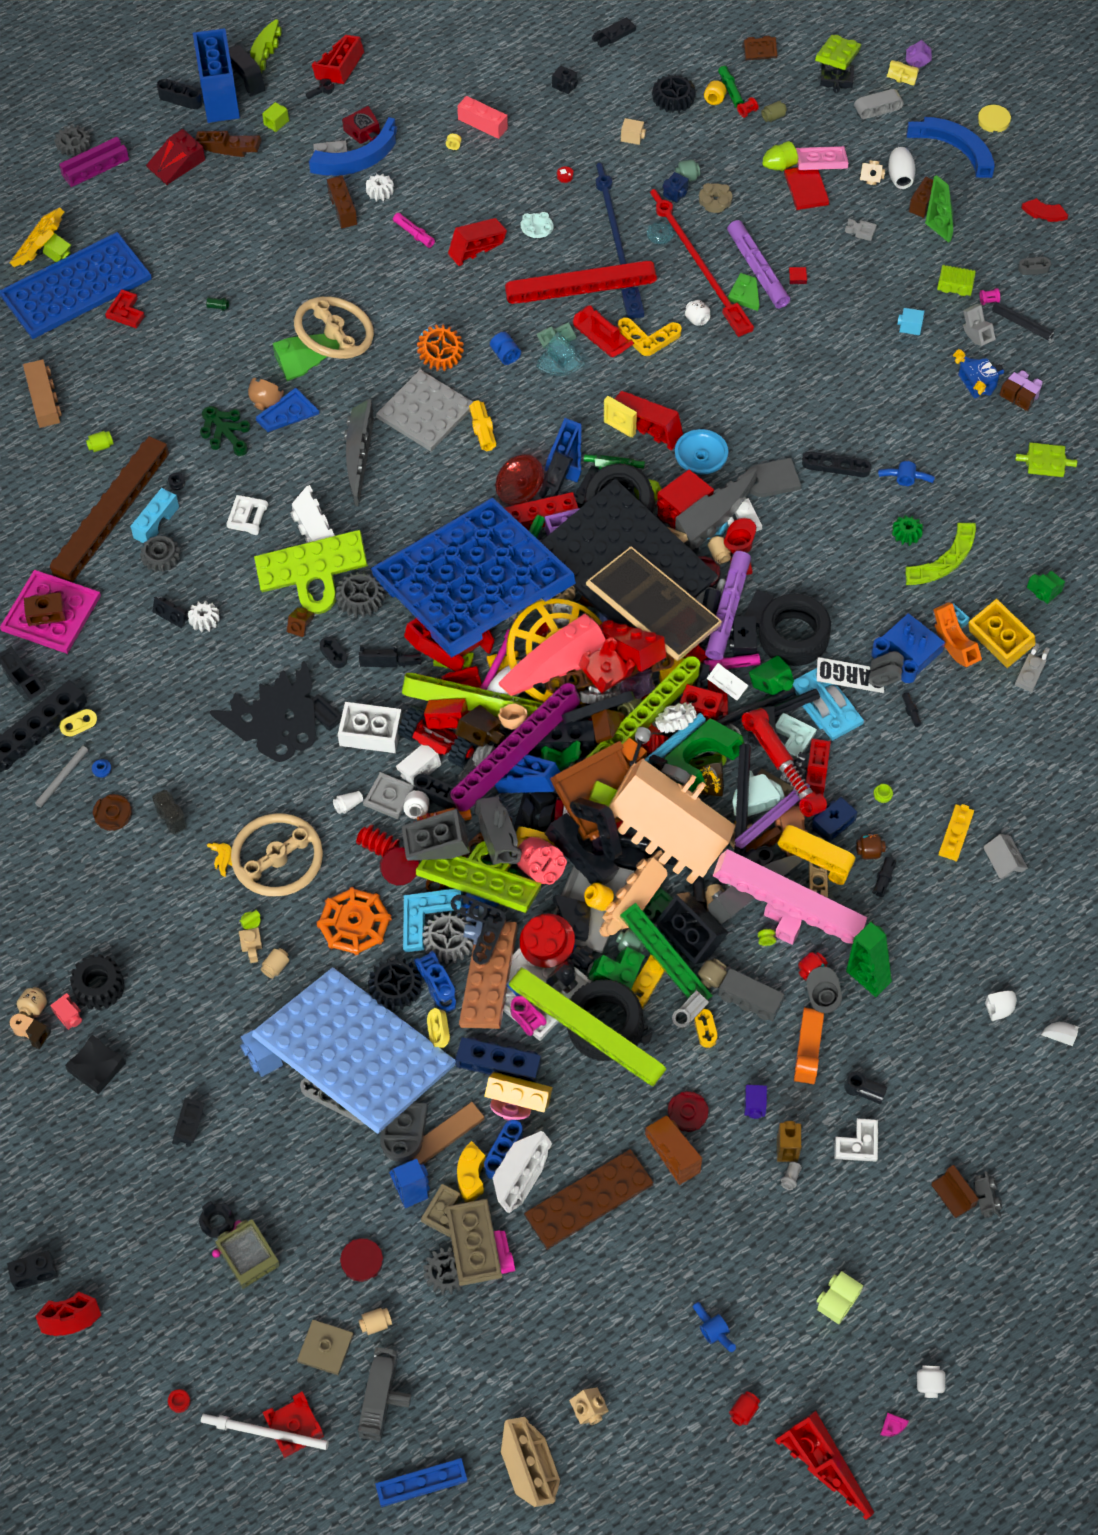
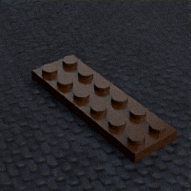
M629 1149L524 1213V1216L546 1250L653 1186V1181L632 1150Z

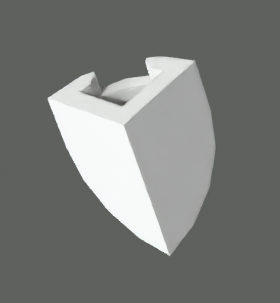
M1013 991L989 994L985 1005L991 1020L994 1021L1009 1016L1015 1010L1017 998Z
M1055 1022L1048 1025L1041 1035L1073 1046L1079 1027L1066 1022Z

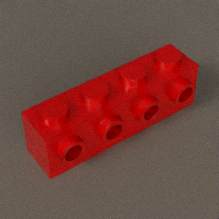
M573 492L505 507L504 509L529 531L537 515L545 518V516L578 509V505Z

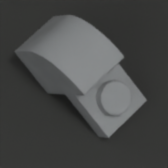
M980 304L963 310L966 324H963V328L973 343L983 346L996 340L993 324L984 320Z

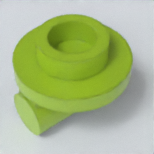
M255 910L243 914L241 920H239L241 926L245 930L258 928L261 922L259 912Z

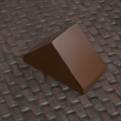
M608 709L591 715L596 742L599 744L613 738L625 715Z

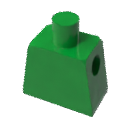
M778 655L749 672L753 687L770 695H775L782 690L789 691L794 683L790 667Z

